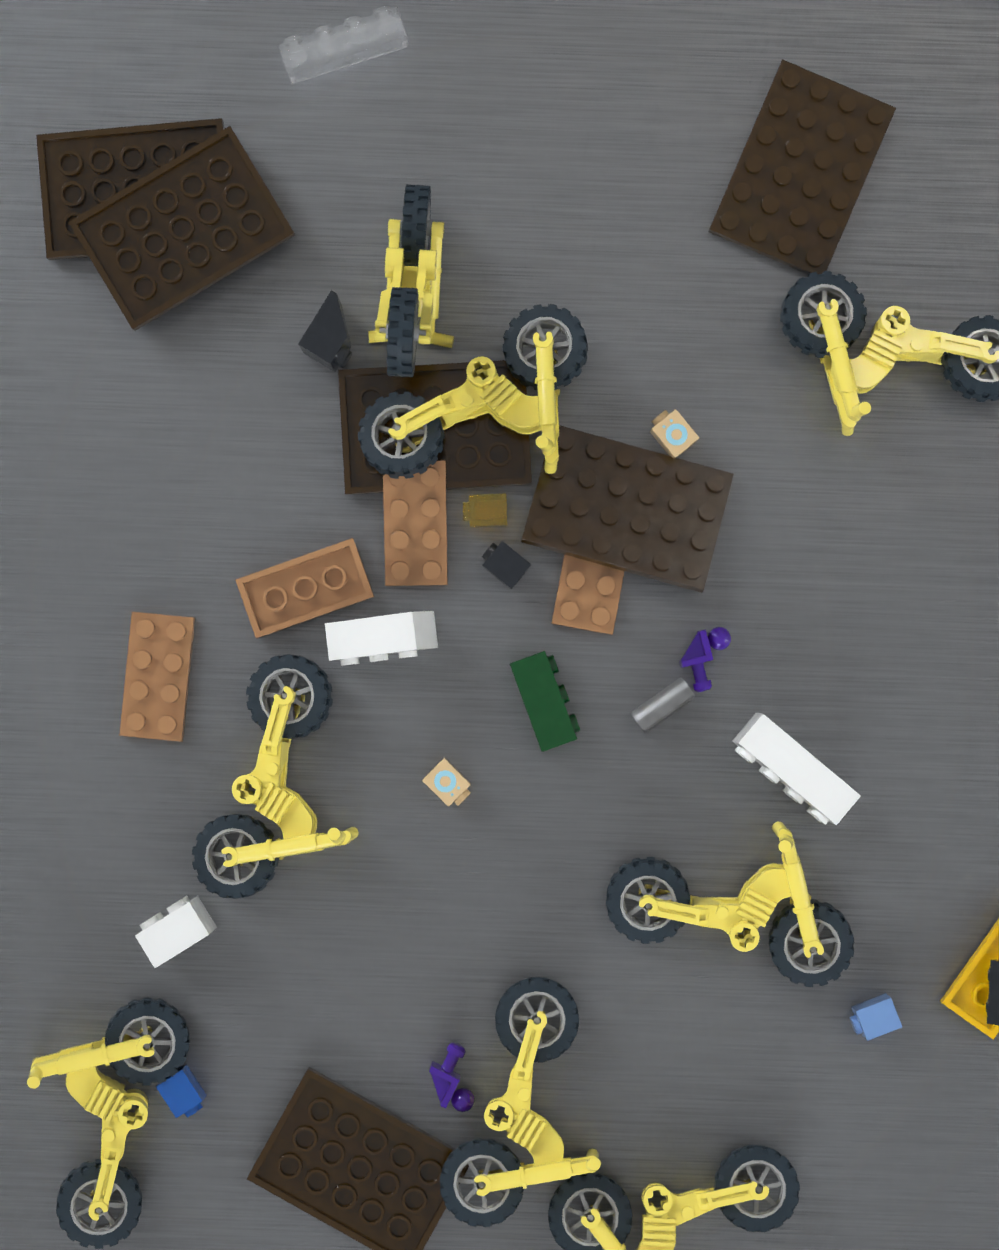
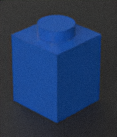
M187 1064L178 1069V1072L173 1077L166 1078V1081L156 1086L175 1118L182 1114H185L187 1118L203 1108L201 1102L207 1096Z

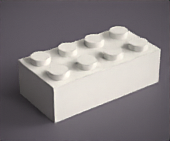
M755 713L732 740L738 746L734 750L747 762L753 763L756 761L762 766L758 770L771 782L777 784L780 781L786 787L782 791L796 803L802 804L805 802L810 807L806 811L820 823L822 822L826 825L827 822L837 825L861 797L854 789L762 713Z

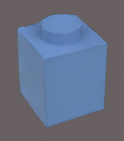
M886 993L851 1007L854 1016L850 1017L856 1035L862 1034L867 1041L902 1028L893 1001Z

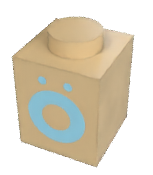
M676 409L670 414L665 410L651 421L655 426L650 430V433L673 459L681 455L699 439V436Z
M445 757L422 780L448 807L453 802L459 806L471 793L467 789L471 782Z

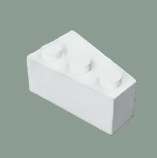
M434 611L407 612L325 623L329 661L340 660L341 666L360 664V657L369 656L370 662L388 660V654L398 653L399 658L418 656L417 650L438 648Z

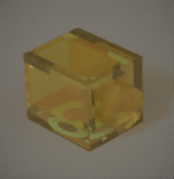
M506 493L469 495V502H463V521H470V528L507 527Z

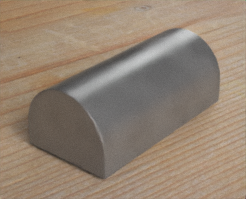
M680 677L630 714L642 732L647 733L693 701L695 694L684 679Z

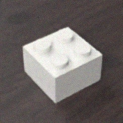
M185 896L166 908L169 912L168 915L163 916L159 912L139 925L142 931L135 935L154 968L202 940L217 928L198 896L192 900Z

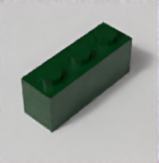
M543 651L510 663L541 752L577 740L575 733L580 731V727L575 714L568 715L564 703L570 702L564 684L558 686L554 674L559 672L554 656H547L546 652Z

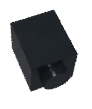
M503 541L498 546L492 543L482 556L486 560L482 566L511 590L531 567L527 560Z

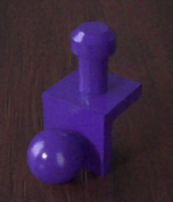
M723 627L713 628L709 632L708 637L706 629L697 631V634L679 662L681 668L691 666L695 679L693 688L696 692L707 691L712 687V682L707 679L703 662L713 660L710 646L715 650H724L730 645L731 635Z
M452 1042L449 1043L446 1049L448 1054L443 1064L440 1065L432 1061L429 1072L434 1082L440 1106L446 1109L451 1099L452 1106L457 1111L466 1112L473 1107L475 1098L469 1089L460 1088L455 1091L460 1081V1074L453 1071L459 1058H463L466 1051L460 1044Z

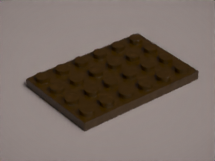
M782 59L708 232L806 274L812 272L822 274L823 271H827L896 107Z
M223 119L36 135L47 259L59 260L89 257L70 226L69 221L224 129Z
M228 126L69 221L70 226L134 331L295 236L294 231L231 126Z
M506 360L493 361L498 376L500 377L503 374L518 390L527 395V388L521 384L519 379L513 377ZM469 362L415 365L413 377L388 376L387 367L338 370L346 495L383 493V474H380L376 468L369 464L360 448L361 445L358 440V432H360L359 422L361 418L365 417V410L368 406L376 404L375 400L379 397H389V393L397 392L398 395L410 392L413 396L418 397L419 395L428 402L463 385L467 379L466 369ZM490 413L455 423L452 427L444 430L445 436L442 441L444 446L442 452L438 453L437 458L438 460H446V489L532 484L529 434H520L508 427L502 426ZM393 418L390 419L384 426L392 428V426L395 424ZM380 432L379 443H383L391 438V436ZM393 444L384 451L395 455L396 445Z
M559 425V460L557 462V470L553 474L546 473L544 470V458L521 542L702 593L734 474L679 458L673 459L665 454Z
M308 1067L249 1173L247 1180L372 1250H423L446 1209L445 1202L440 1193V1175L445 1161L455 1148ZM468 1164L462 1169L459 1177H464L469 1168Z

